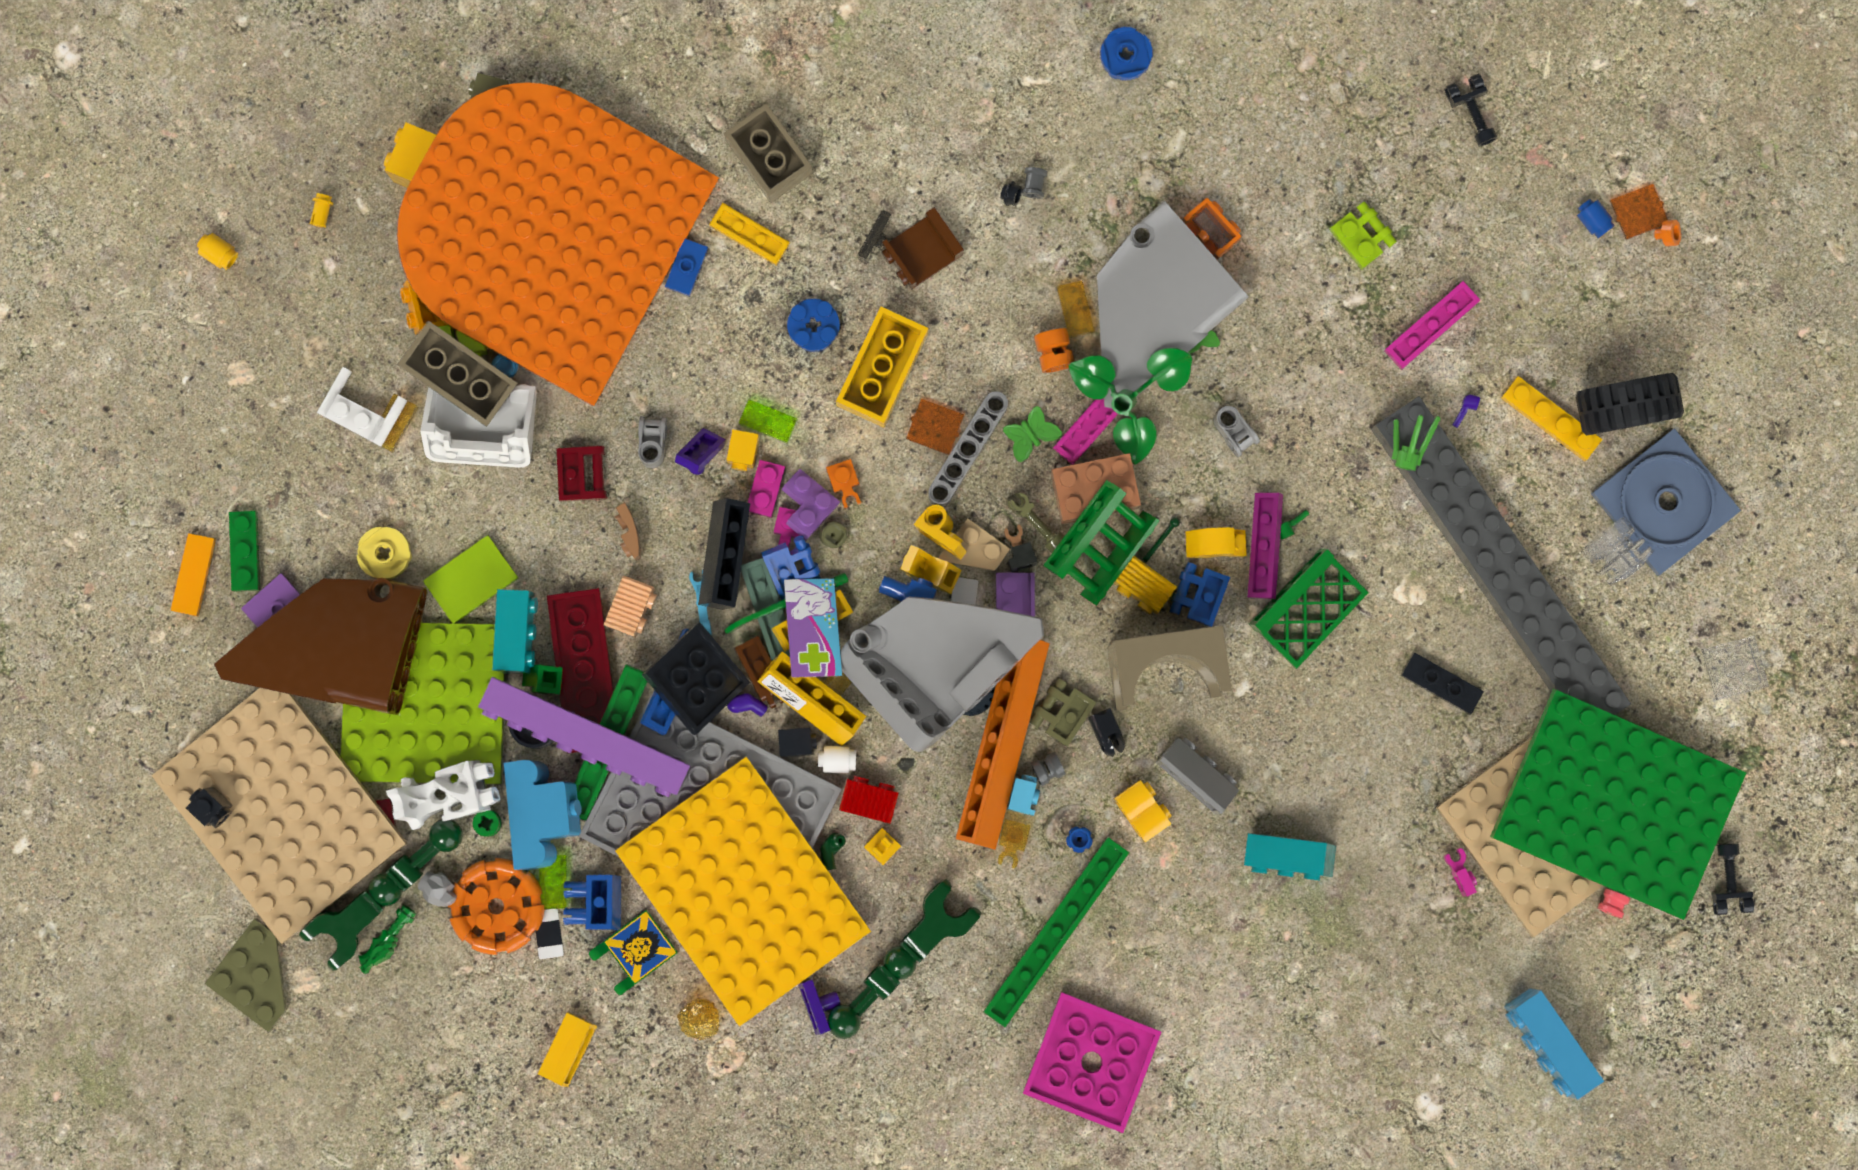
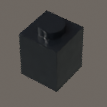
M811 728L778 730L780 757L813 755L812 749H817L816 733H811Z

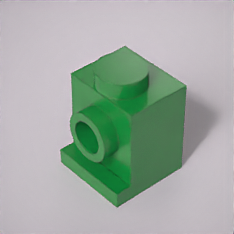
M534 665V667H531L530 673H523L522 687L532 688V693L560 694L563 668Z

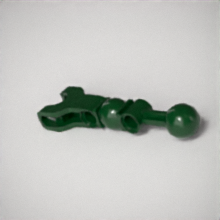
M442 819L436 821L430 828L429 840L412 856L408 857L404 854L387 869L386 873L375 876L369 883V887L341 911H323L319 913L301 930L299 936L304 941H310L321 933L333 936L337 942V950L330 956L327 965L332 971L339 969L355 955L358 946V934L384 911L385 907L392 906L399 901L402 892H405L424 874L420 869L440 851L451 852L459 847L462 843L463 832L457 822L454 820L442 821Z
M947 879L941 880L925 895L922 906L923 917L900 941L899 944L901 946L892 947L887 951L883 959V965L880 963L866 977L864 983L867 987L850 1005H840L831 1010L827 1022L832 1035L840 1039H848L856 1035L861 1027L860 1016L878 997L882 1001L885 1000L901 983L899 980L910 977L916 970L917 961L920 963L945 937L964 936L978 921L981 911L975 907L968 908L959 916L951 917L946 914L943 909V901L951 891L950 881Z

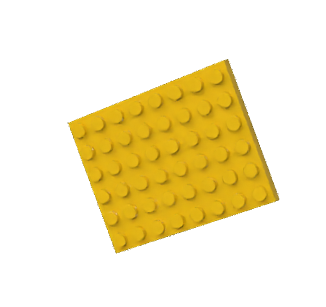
M747 757L615 850L739 1027L871 932Z

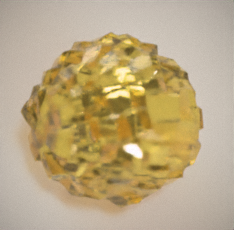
M696 998L681 1008L677 1015L681 1032H684L685 1035L700 1041L712 1038L719 1030V1013L714 1002H710L709 999Z

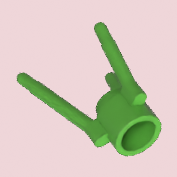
M1419 415L1417 418L1410 446H1402L1401 451H1399V420H1394L1393 454L1391 459L1396 460L1395 467L1416 471V467L1420 466L1422 457L1440 421L1439 416L1435 417L1419 451L1415 447L1423 416Z

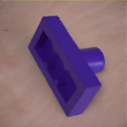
M702 428L676 454L675 463L689 469L693 474L700 475L704 472L705 466L724 448L726 439Z
M813 980L799 983L798 986L815 1035L830 1031L824 1012L841 1005L836 991L818 997Z

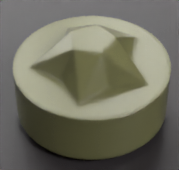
M829 521L820 528L819 538L825 546L838 548L845 543L847 531L841 523Z

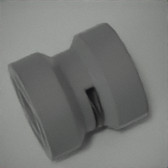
M1055 751L1048 754L1043 760L1037 759L1031 762L1033 771L1041 786L1048 784L1050 779L1054 777L1060 778L1066 775Z

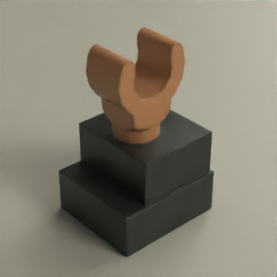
M1017 525L1019 533L1015 537L1009 535L1007 528L1004 530L1005 538L1012 545L1011 553L1013 558L1009 559L1011 573L1037 565V559L1031 542L1022 543L1023 529L1021 525Z

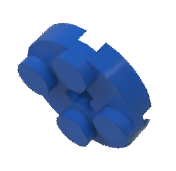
M1121 27L1113 30L1101 46V64L1113 79L1133 80L1148 70L1153 55L1152 45L1148 37L1136 31L1137 29ZM1122 48H1127L1129 52L1133 51L1134 55H1131L1129 60H1125L1119 54L1122 53Z
M807 299L792 308L787 321V329L791 340L798 347L807 352H820L830 347L837 338L840 331V321L837 312L830 303L820 299ZM810 319L821 322V326L817 327V332H812L811 328H806V324L810 323Z

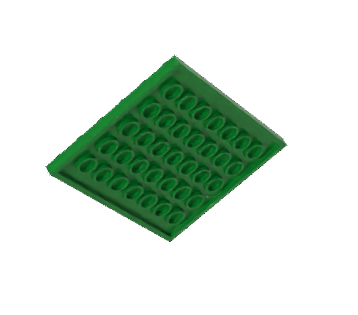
M1553 689L1490 837L1684 920L1741 788L1746 772Z

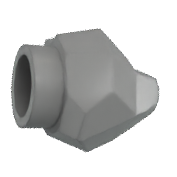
M429 871L421 878L418 890L423 892L422 895L428 903L436 906H449L456 901V894L453 892L454 885L443 872L434 874Z

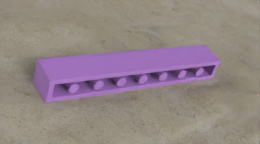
M495 677L491 678L478 706L483 709L482 714L494 720H497L498 716L508 720L506 725L518 731H522L523 727L533 731L531 736L538 740L546 742L549 738L558 742L557 748L571 753L572 749L582 753L581 758L592 764H596L597 760L607 764L606 770L620 775L622 771L632 775L630 780L642 786H645L646 782L656 786V792L670 797L671 793L677 795L690 767L688 763Z

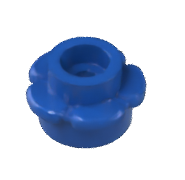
M1073 827L1066 838L1068 847L1073 848V851L1077 853H1082L1085 849H1089L1093 842V839L1090 837L1091 832L1085 827ZM1078 837L1082 838L1081 842L1077 841Z

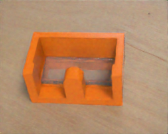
M1206 198L1183 217L1182 221L1218 260L1240 241L1242 236L1239 233L1241 230L1234 221H1228L1222 215L1223 209L1216 201L1213 200L1211 202Z

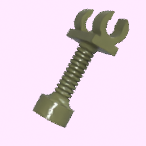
M1014 493L1019 498L1020 504L1016 506L1015 502L1010 499V501L1006 500L1007 507L1010 510L1017 511L1015 513L1017 517H1026L1033 527L1035 526V529L1046 538L1044 546L1053 553L1064 538V535L1060 531L1057 533L1052 532L1037 517L1038 515L1032 511L1035 505L1029 502L1025 494Z

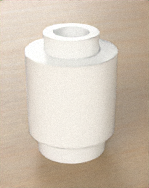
M824 746V751H819L818 767H823V772L849 773V771H856V749H850V747Z

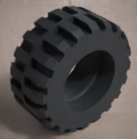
M1674 373L1578 391L1575 397L1581 429L1586 436L1681 418L1684 413L1679 381Z

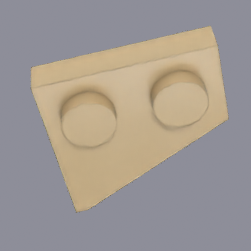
M967 518L956 533L963 540L961 545L967 551L964 557L960 560L944 550L939 559L952 564L995 571L1010 551V548Z

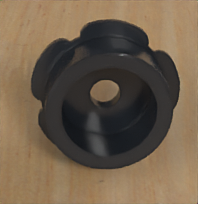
M1011 181L1008 185L1005 184L1003 186L1000 198L1006 206H1016L1019 203L1022 186L1016 185L1015 181Z

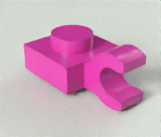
M779 507L773 533L781 535L778 545L786 542L789 549L791 539L800 536L786 524L796 510Z
M1462 848L1456 849L1459 854L1458 861H1452L1449 854L1444 855V860L1452 870L1451 873L1461 895L1468 897L1477 892L1474 887L1477 885V881L1472 871H1467L1464 868L1466 854Z

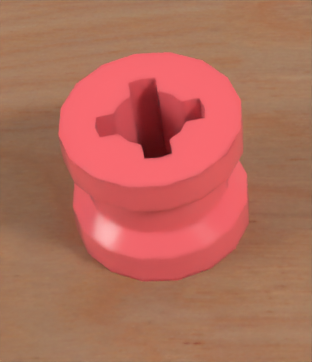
M1605 888L1603 902L1598 904L1597 909L1622 919L1624 916V906L1629 904L1630 898Z

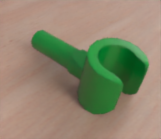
M1304 510L1294 519L1281 524L1280 539L1283 540L1295 535L1292 527L1309 516V512Z

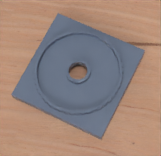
M1675 428L1591 493L1657 576L1665 572L1741 511ZM1663 492H1669L1676 498V507L1671 511L1664 510L1659 505V497Z

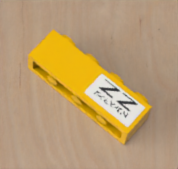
M783 651L770 662L757 681L840 746L854 736L866 718V715L818 678L792 677L790 657Z

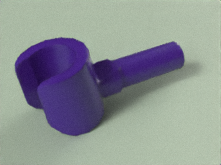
M1466 395L1463 398L1462 407L1452 426L1459 427L1468 409L1477 410L1480 397Z

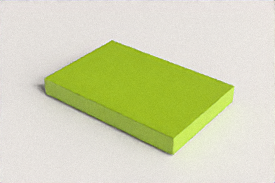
M487 535L424 579L423 582L450 621L456 624L497 595V590H504L517 581L519 577L490 536Z

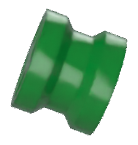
M488 810L477 813L473 818L472 824L477 834L490 837L500 831L502 821L499 814Z

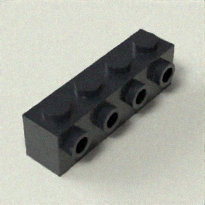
M729 498L713 501L698 605L720 610L736 607L750 503Z

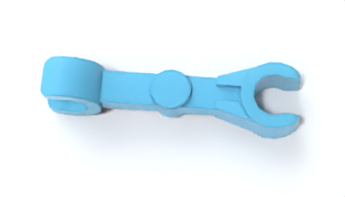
M692 571L689 574V579L696 592V604L700 623L712 635L707 607L698 605L702 580L700 582L694 581Z

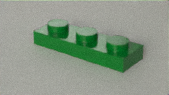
M229 512L231 591H260L258 512Z

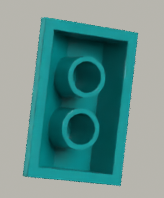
M497 590L492 670L505 674L530 673L531 667H534L535 652L532 651V640L536 639L537 628L536 624H533L534 613L538 611V599L535 597V593L526 590Z

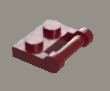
M605 447L556 448L559 501L606 500L607 491H604L603 476ZM584 456H592L594 491H586Z

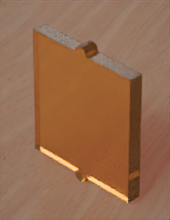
M1653 184L1610 200L1617 217L1615 222L1619 223L1626 240L1662 227V223L1668 220L1663 209L1664 202L1660 201Z
M921 399L915 416L911 417L912 424L906 440L949 455L955 438L959 437L958 430L964 414Z

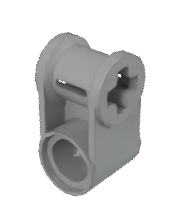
M1225 406L1214 415L1213 423L1215 428L1225 439L1227 446L1236 457L1242 456V452L1252 444L1257 445L1260 443L1255 431L1246 423L1236 408ZM1222 413H1229L1232 416V425L1226 426L1221 422L1220 416ZM1244 437H1246V440H1244V441H1243L1242 443H1240V444L1238 443L1241 439H1243Z
M640 416L638 430L639 458L647 468H657L664 460L667 418L651 420ZM647 450H657L658 456L654 460L645 459L644 455Z

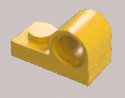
M929 506L913 524L922 535L961 560L967 551L961 545L963 540L951 532L953 520L942 506ZM943 517L939 524L933 525L937 518Z

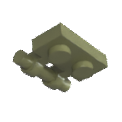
M1058 678L1054 686H1050L1046 693L1048 695L1041 706L1037 705L1033 711L1035 715L1030 723L1039 728L1043 720H1046L1050 723V726L1045 733L1068 747L1097 702L1076 688L1073 689L1068 697L1062 693L1067 683ZM1058 700L1063 703V706L1055 717L1049 711Z

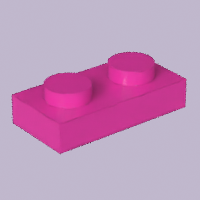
M759 460L748 503H750V513L772 518L785 466Z

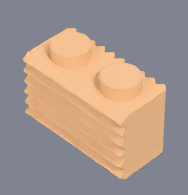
M623 575L604 625L636 638L637 633L642 634L647 623V619L644 618L647 608H653L657 598V594L653 593L655 588Z

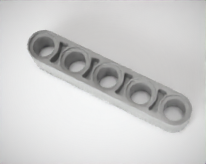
M994 391L985 397L929 488L928 496L930 503L933 505L944 507L952 500L1006 413L1008 400L1003 393ZM993 399H998L1002 402L1003 408L999 411H993L989 408L988 403ZM979 421H984L989 425V430L986 433H978L974 428L975 424ZM970 443L975 447V453L966 456L961 452V446ZM952 465L958 466L962 471L961 475L957 478H951L947 474V469ZM936 488H944L948 496L944 500H937L933 496V491Z

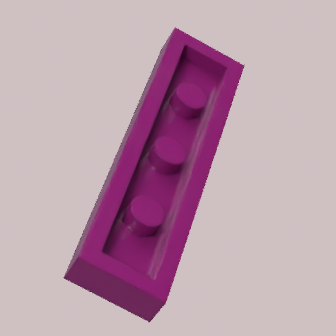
M1255 493L1247 595L1251 599H1276L1283 494Z

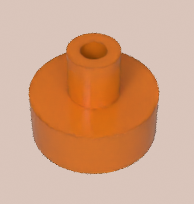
M1676 219L1665 220L1662 223L1661 229H1655V239H1662L1666 247L1678 246L1681 241L1679 222Z

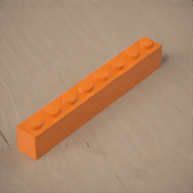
M1039 640L996 684L958 827L957 840L996 850L1050 643Z

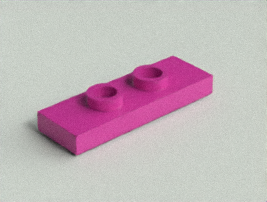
M1104 398L1095 400L1053 449L1067 462L1074 465L1118 414L1112 408L1105 407Z

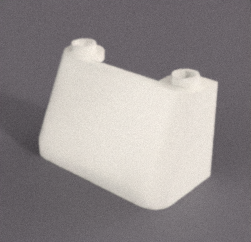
M526 384L515 386L510 396L487 427L428 387L421 425V436L426 457L432 461L504 467L528 466L532 454L536 386H528Z

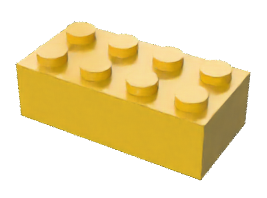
M880 306L839 393L836 406L885 428L927 338L929 328Z

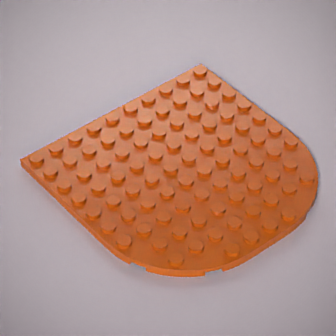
M529 82L498 86L474 96L447 119L409 183L400 206L397 226V244L401 265L413 291L428 310L442 322L589 405L594 406L719 177L570 91L547 84Z

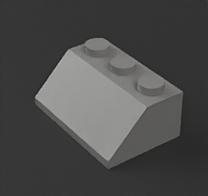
M1179 737L1176 738L1155 763L1215 815L1222 814L1239 791L1235 787L1237 782L1227 773H1224L1222 776L1214 769L1217 764L1208 756L1204 755L1203 758L1195 752L1197 747L1187 738L1183 740Z

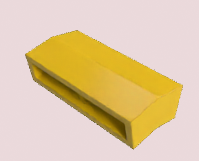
M567 1012L539 1069L538 1075L560 1086L569 1087L597 1025Z

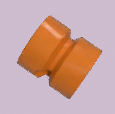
M1066 328L1048 330L1034 336L1037 351L1042 353L1039 357L1042 373L1068 369L1069 364L1074 362L1073 352L1067 348L1070 340Z

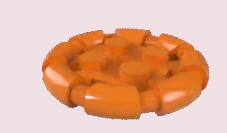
M495 858L494 861L488 862L484 859L466 868L461 873L463 876L458 883L454 882L453 884L456 901L448 906V908H451L452 916L450 923L462 942L465 940L472 945L471 949L489 955H498V952L503 951L511 953L525 946L531 940L530 936L533 932L539 930L545 911V905H542L541 899L543 891L536 877L531 871L514 870L513 860L505 858ZM496 871L498 879L489 880L488 872ZM513 876L521 880L517 888L509 883ZM471 882L478 886L474 889L473 893L466 890ZM530 896L532 907L524 908L523 897ZM495 898L502 900L504 903V909L500 914L492 913L489 907L490 902ZM469 905L471 916L463 917L461 906ZM520 918L527 923L522 931L515 927ZM476 925L479 929L484 930L480 937L472 932ZM505 932V940L497 941L496 933Z

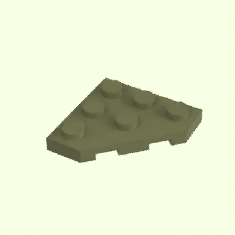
M253 919L206 981L205 985L264 1030L271 1032L287 1011L283 991L282 966L278 951L279 942L266 925L258 919Z

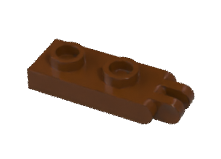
M756 636L734 647V650L761 702L766 700L770 708L773 709L776 707L772 698L775 695L757 682L770 664L771 659L759 636ZM777 697L780 704H783L784 702Z

